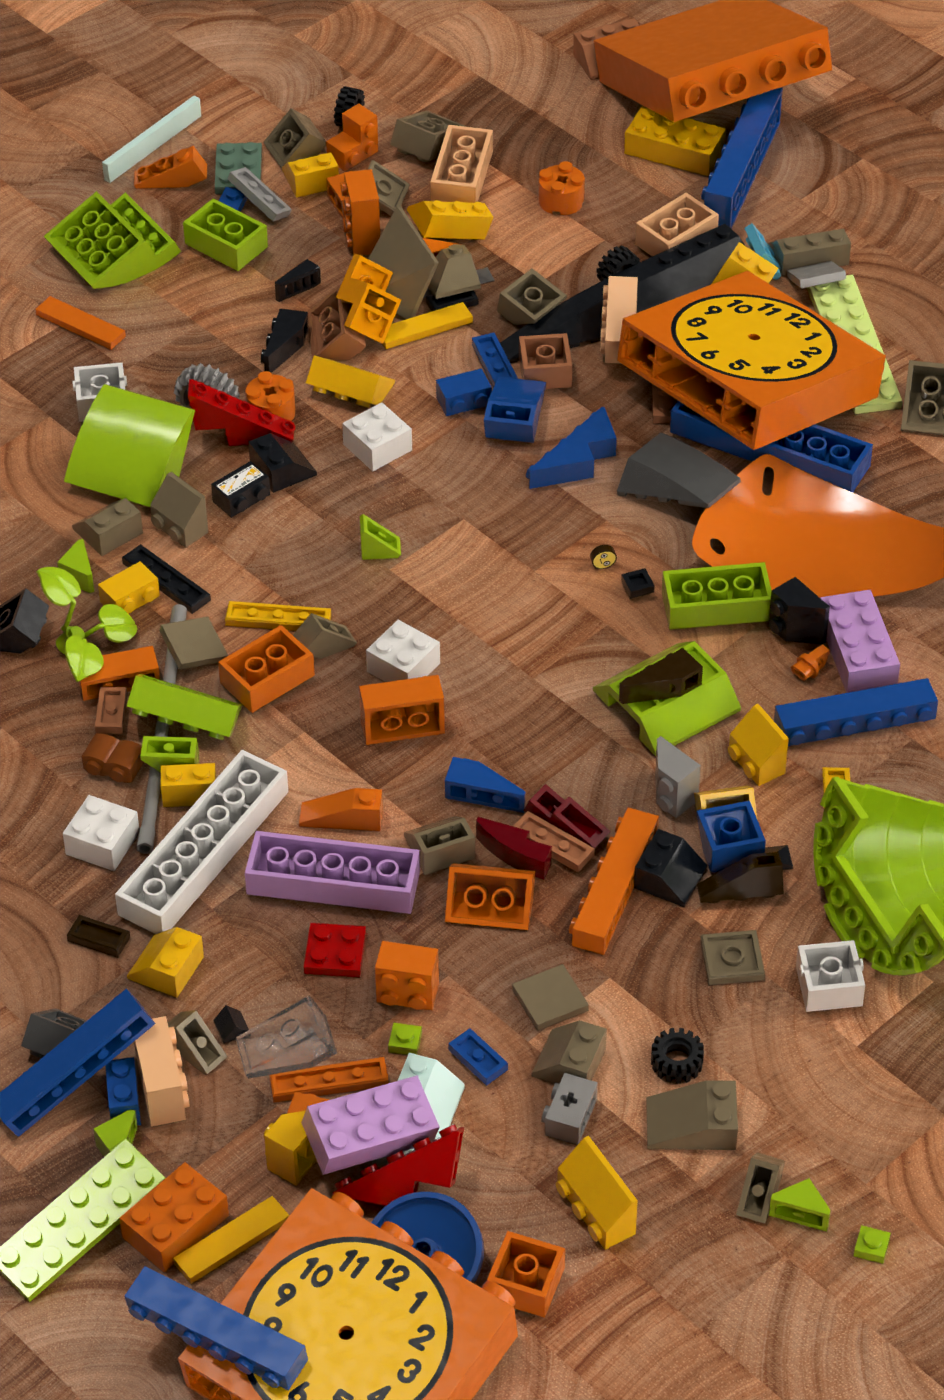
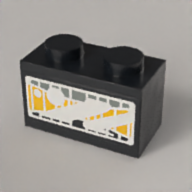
M250 461L211 484L213 503L232 518L270 495L269 476Z

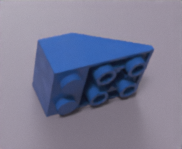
M498 377L488 399L484 416L485 438L534 443L546 382Z

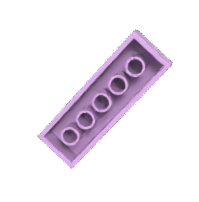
M256 831L245 870L246 893L248 895L411 914L420 874V850Z

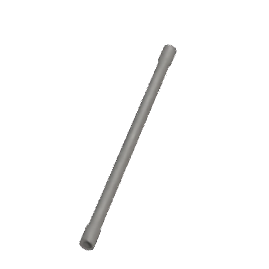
M180 604L174 605L171 611L170 623L185 621L187 608ZM167 647L163 681L175 684L178 666ZM157 721L155 736L168 737L170 724ZM151 766L142 824L139 829L137 850L143 854H149L153 851L156 833L155 823L161 788V773Z

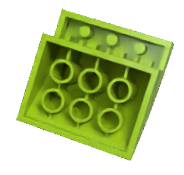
M96 191L44 235V238L93 289L128 283L155 271L181 252L175 241L126 192L110 205Z
M104 384L94 399L78 433L64 482L120 499L126 498L128 501L151 507L150 505L167 474L172 472L180 477L195 410Z

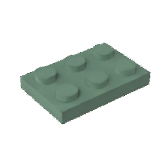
M262 143L217 144L215 194H222L225 187L236 188L228 180L230 172L244 167L261 181Z

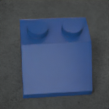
M750 801L697 810L702 849L711 873L721 871L750 854L765 853L766 840Z

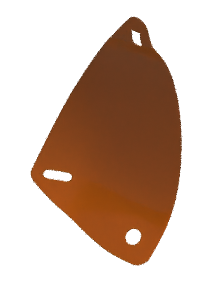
M770 454L760 456L737 474L741 482L710 508L704 510L696 525L692 539V547L695 553L712 567L765 562L771 590L796 577L818 597L871 590L873 597L914 590L944 578V527L929 524L895 512L807 473ZM766 467H770L774 471L772 493L769 496L764 495L762 492L764 469ZM711 539H717L724 545L725 552L723 554H718L711 548Z

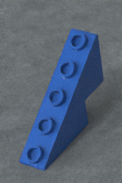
M601 407L596 412H593L571 434L561 439L556 447L550 452H546L542 459L528 468L526 478L529 479V489L594 478V460L616 456L617 438L605 407Z

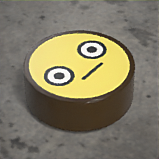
M600 545L591 551L590 559L595 568L605 569L611 567L616 562L617 555L612 546Z

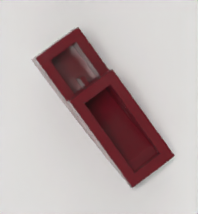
M546 784L528 801L523 810L531 812L593 848H596L611 832L570 796L564 800Z
M477 817L476 838L487 850L511 867L518 870L535 871V877L545 879L552 864V846L531 841L530 831Z

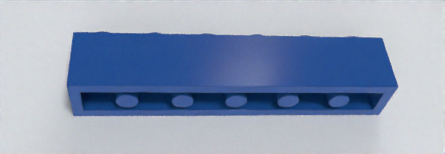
M926 678L775 706L774 722L789 738L788 746L936 719L938 699L929 679Z
M126 988L0 1092L1 1120L19 1137L156 1023L141 1003Z
M144 1266L124 1296L129 1313L140 1321L147 1319L155 1323V1326L160 1331L166 1334H171L172 1332L180 1336L188 1345L195 1348L200 1346L208 1350L209 1354L217 1360L224 1361L226 1359L234 1363L245 1374L254 1373L262 1377V1380L273 1388L280 1386L289 1391L308 1361L305 1345Z

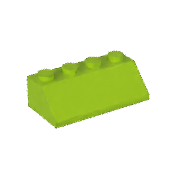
M139 674L135 676L127 707L133 708L131 712L133 714L147 717L148 713L158 716L157 721L173 725V721L183 723V728L198 733L200 728L210 731L208 736L224 740L225 736L231 737L242 704Z

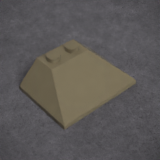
M397 206L369 256V260L393 272L385 292L401 299L396 314L409 319L415 317L439 262L402 207Z

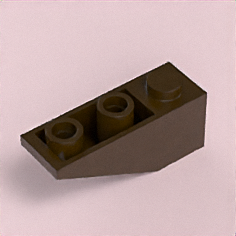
M681 648L674 653L668 654L653 665H648L637 674L625 678L619 686V702L621 704L683 696L702 685L703 666L684 648Z
M779 852L750 854L699 882L697 890L700 903H718L719 901L733 899L742 901L752 897L771 898L775 895L784 894L783 868Z

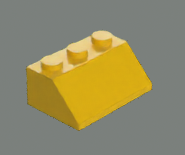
M435 200L422 201L407 207L409 215L424 238L485 240L493 220L490 210L482 202H442Z
M315 355L313 356L306 384L313 385V391L326 394L327 390L335 392V398L348 401L349 397L357 399V405L370 408L371 404L377 405L381 403L395 383V379Z
M589 1135L584 1137L558 1167L556 1188L561 1197H566L572 1204L575 1216L579 1220L583 1219L586 1223L592 1239L596 1242L599 1241L606 1250L636 1234L638 1200Z

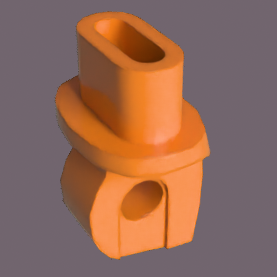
M821 645L809 654H801L797 658V663L791 666V671L803 681L809 677H817L819 670L827 663L830 649Z

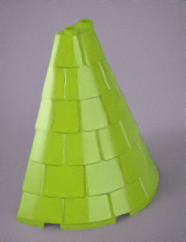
M833 777L820 803L824 807L822 822L815 823L813 842L817 886L824 887L828 901L824 905V909L831 925L842 941L854 940L858 957L867 959L872 963L871 968L891 975H910L934 967L944 959V804L933 800H921L869 784L861 785L839 777Z

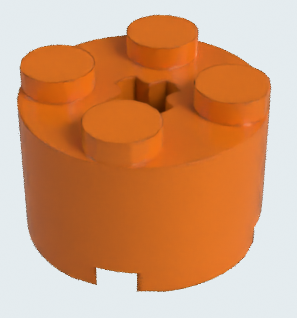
M563 161L559 165L550 166L539 172V205L544 211L553 214V211L560 212V215H570L582 208L585 196V177L579 169L573 167L572 163Z
M263 371L258 374V377L248 383L245 390L246 402L290 421L294 419L295 392L292 380Z

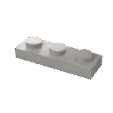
M246 167L230 172L228 180L272 221L290 215L292 209Z

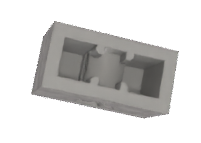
M564 1073L561 1082L555 1083L553 1087L551 1106L546 1105L542 1114L541 1122L545 1123L546 1136L576 1145L579 1144L597 1101L598 1082Z

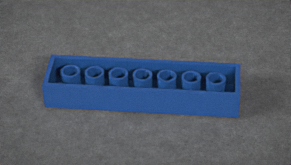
M783 87L747 98V104L742 105L740 117H737L735 120L734 131L729 133L728 144L723 145L721 159L717 158L715 171L710 173L708 186H704L701 195L704 205L719 214L718 226L726 224L732 229L780 125Z
M680 401L671 410L670 432L752 462L764 454H770L852 493L871 466L873 444L817 424L753 450Z

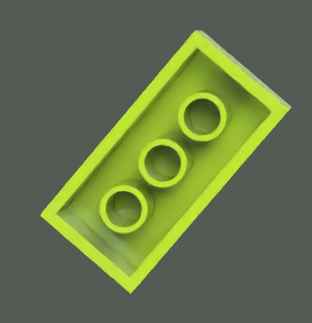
M765 562L663 571L662 597L669 630L769 621L771 586Z

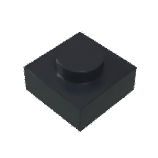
M646 568L621 574V582L630 599L654 593L655 585Z

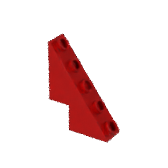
M189 379L188 399L190 408L195 410L193 417L195 431L225 428L229 446L249 445V441L269 433L294 442V422L205 385L202 382Z
M452 1124L439 1131L441 1137L433 1141L426 1137L412 1145L413 1151L404 1155L401 1150L396 1154L390 1155L386 1158L387 1164L378 1168L377 1164L374 1163L360 1171L362 1176L353 1181L348 1176L334 1184L336 1190L333 1191L332 1195L335 1192H341L354 1200L386 1206L399 1197L418 1192L419 1182L451 1188L456 1182L465 1127L457 1128L455 1124Z

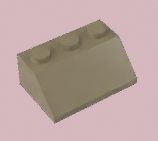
M844 229L778 239L768 243L775 254L774 258L781 267L780 273L782 276H787L788 269L832 261L838 266L849 265L851 242Z

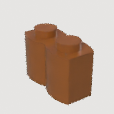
M96 733L81 756L83 769L91 775L109 776L116 782L132 783L144 764L140 758L142 746L132 741L118 740L107 734Z

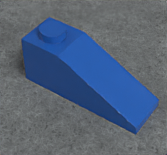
M458 757L452 758L445 778V798L521 813L525 812L523 811L525 809V791L479 761Z

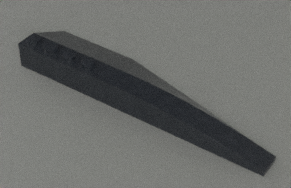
M723 224L612 276L638 277L636 312L638 313L711 285L738 243L745 244L737 233L728 225ZM609 277L569 298L548 312L536 323L527 324L500 342L509 362L519 361V336L567 333L570 348L578 347L580 342L588 340L591 343L600 341L603 286L608 285Z

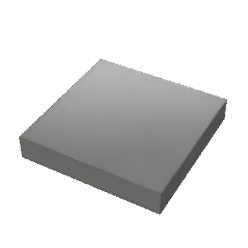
M828 261L788 269L787 277L800 288L845 280L846 272L834 262Z

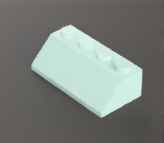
M409 1053L398 1081L418 1075L440 1126L435 1137L437 1139L441 1137L439 1131L451 1125L465 1089V1084L438 1060ZM410 1149V1150H407V1151H403V1153H404V1155H405V1154H407V1153L413 1151L414 1149ZM388 1156L372 1160V1164L376 1163L378 1167H381L388 1163L386 1159Z

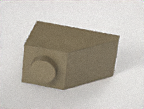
M312 613L293 634L297 640L313 653L314 657L319 659L349 649L357 644L346 626Z
M196 1010L180 1012L168 1022V1027L174 1026L177 1039L176 1046L177 1050L179 1049L181 1057L203 1074L211 1072L228 1057Z
M758 1152L751 1157L736 1215L766 1223L769 1216L771 1196L773 1193L778 1192L785 1160Z

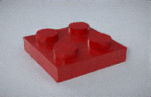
M310 923L304 960V974L360 978L366 926Z

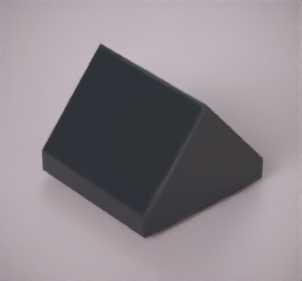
M227 1005L213 1020L223 1044L251 1035L241 1011Z

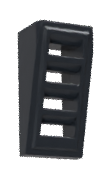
M306 259L275 281L276 301L281 302L321 283L320 267Z

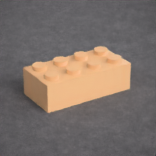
M448 125L430 181L431 201L478 202L493 153V130Z

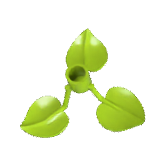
M57 567L40 568L36 573L40 578L41 587L46 597L58 606H67L70 603L65 623L61 627L63 633L56 639V647L61 653L66 655L69 668L76 682H80L86 677L96 674L104 664L99 648L93 643H87L86 638L97 630L104 628L105 636L110 641L116 643L127 642L137 633V625H135V621L123 608L115 604H106L98 612V618L101 623L84 633L83 629L79 626H69L76 606L74 598L78 597L81 593L79 583L71 573Z

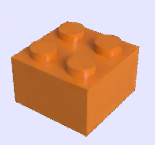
M382 941L375 965L377 1003L433 1011L439 986L438 949Z
M507 1231L487 1281L495 1282L505 1288L515 1299V1309L545 1318L565 1269V1248Z

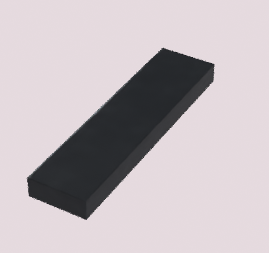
M141 544L122 557V563L128 568L141 561L158 578L159 590L176 603L185 606L191 614L211 601V596L207 591Z

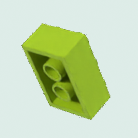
M214 198L183 222L186 245L237 271L268 247L267 225Z

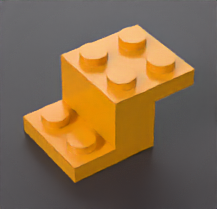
M354 253L336 296L337 299L352 306L344 326L383 344L401 302V299L385 292L393 272Z

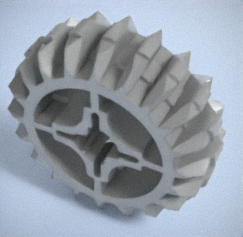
M202 363L198 366L192 364L190 367L185 368L176 380L174 388L175 401L180 402V406L190 408L188 399L189 379L202 382L240 399L239 387L234 385V379L227 377L228 373L220 372L219 368L213 369L210 364L207 367Z

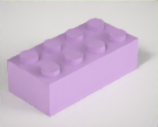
M871 590L820 597L830 606L826 641L846 693L898 684L900 662Z
M418 1075L307 1106L301 1122L323 1175L393 1155L401 1150L414 1149L412 1145L426 1137L433 1141L440 1128Z

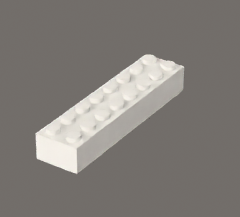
M241 750L115 893L118 915L154 934L172 929L288 793L287 771Z

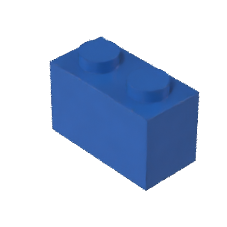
M482 368L436 380V398L446 416L487 406L492 392V386Z
M134 1057L113 1059L105 1065L110 1119L131 1109L136 1111L137 1126L141 1125Z

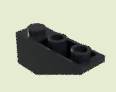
M279 309L277 318L272 320V333L267 335V348L261 352V364H264L265 371L272 373L304 346L309 331L308 312Z

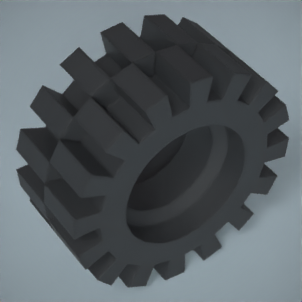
M343 86L340 89L338 100L336 99L335 102L336 107H334V123L336 126L343 127V112L357 104L365 105V101H363L365 95H363L364 91Z
M616 246L614 251L611 249L607 251V256L603 255V262L599 261L598 266L600 268L596 269L598 273L597 278L602 281L609 276L640 263V259L627 247Z
M670 1028L669 1034L665 1030L660 1032V1037L656 1036L654 1043H652L651 1065H653L654 1073L658 1071V1077L661 1079L666 1076V1082L671 1083L672 1078L676 1079V1084H681V1079L683 1078L686 1083L691 1080V1076L695 1079L698 1076V1071L701 1072L703 1066V1042L700 1043L698 1035L693 1038V1032L690 1030L685 1034L684 1028H679V1032H675L674 1028ZM672 1051H682L689 1057L677 1061L668 1058L666 1054Z

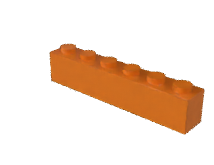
M628 807L624 817L618 818L615 827L616 834L614 837L610 836L606 846L607 854L605 857L601 856L598 862V874L590 879L587 898L582 897L580 901L578 918L573 917L569 934H572V946L601 955L605 954L634 889L635 866L658 830V815Z

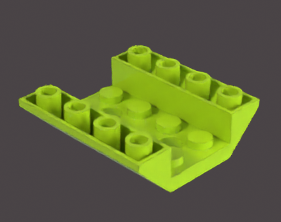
M695 641L677 643L593 687V691L607 706L618 702L640 725L639 740L655 756L657 739L660 736L675 746L741 711L740 703L727 673ZM681 648H684L703 666L702 685L683 696L621 704L619 702V686L625 678L637 674L648 665H653L668 654L674 653Z

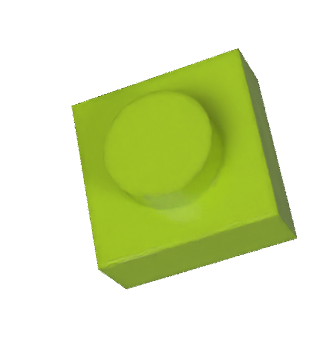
M393 1023L388 1052L404 1055L409 1053L417 1054L422 1036V1026Z
M861 1225L854 1257L883 1264L891 1233Z

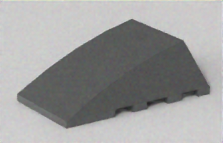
M659 433L628 458L617 489V496H626L627 493L635 494L636 498L639 499L653 496L658 497L660 502H668L674 499L678 500V503L682 505L710 508L737 486L741 480L740 477L682 440Z

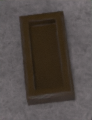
M82 915L77 917L67 934V941L117 958L130 939V931Z

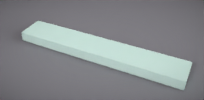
M192 96L102 162L104 180L111 183L200 118V98Z

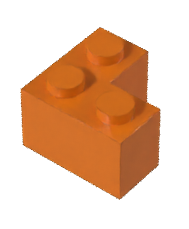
M357 104L342 113L343 131L326 141L327 153H332L339 168L344 171L349 170L379 152L377 115L361 104Z

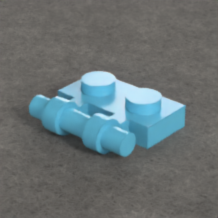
M751 223L744 228L748 235L746 242L755 253L779 268L773 276V279L777 280L781 277V267L774 258L775 254L764 236Z

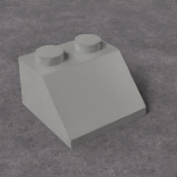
M660 736L657 739L656 804L661 810L677 818L695 804L694 793L699 792L701 765Z

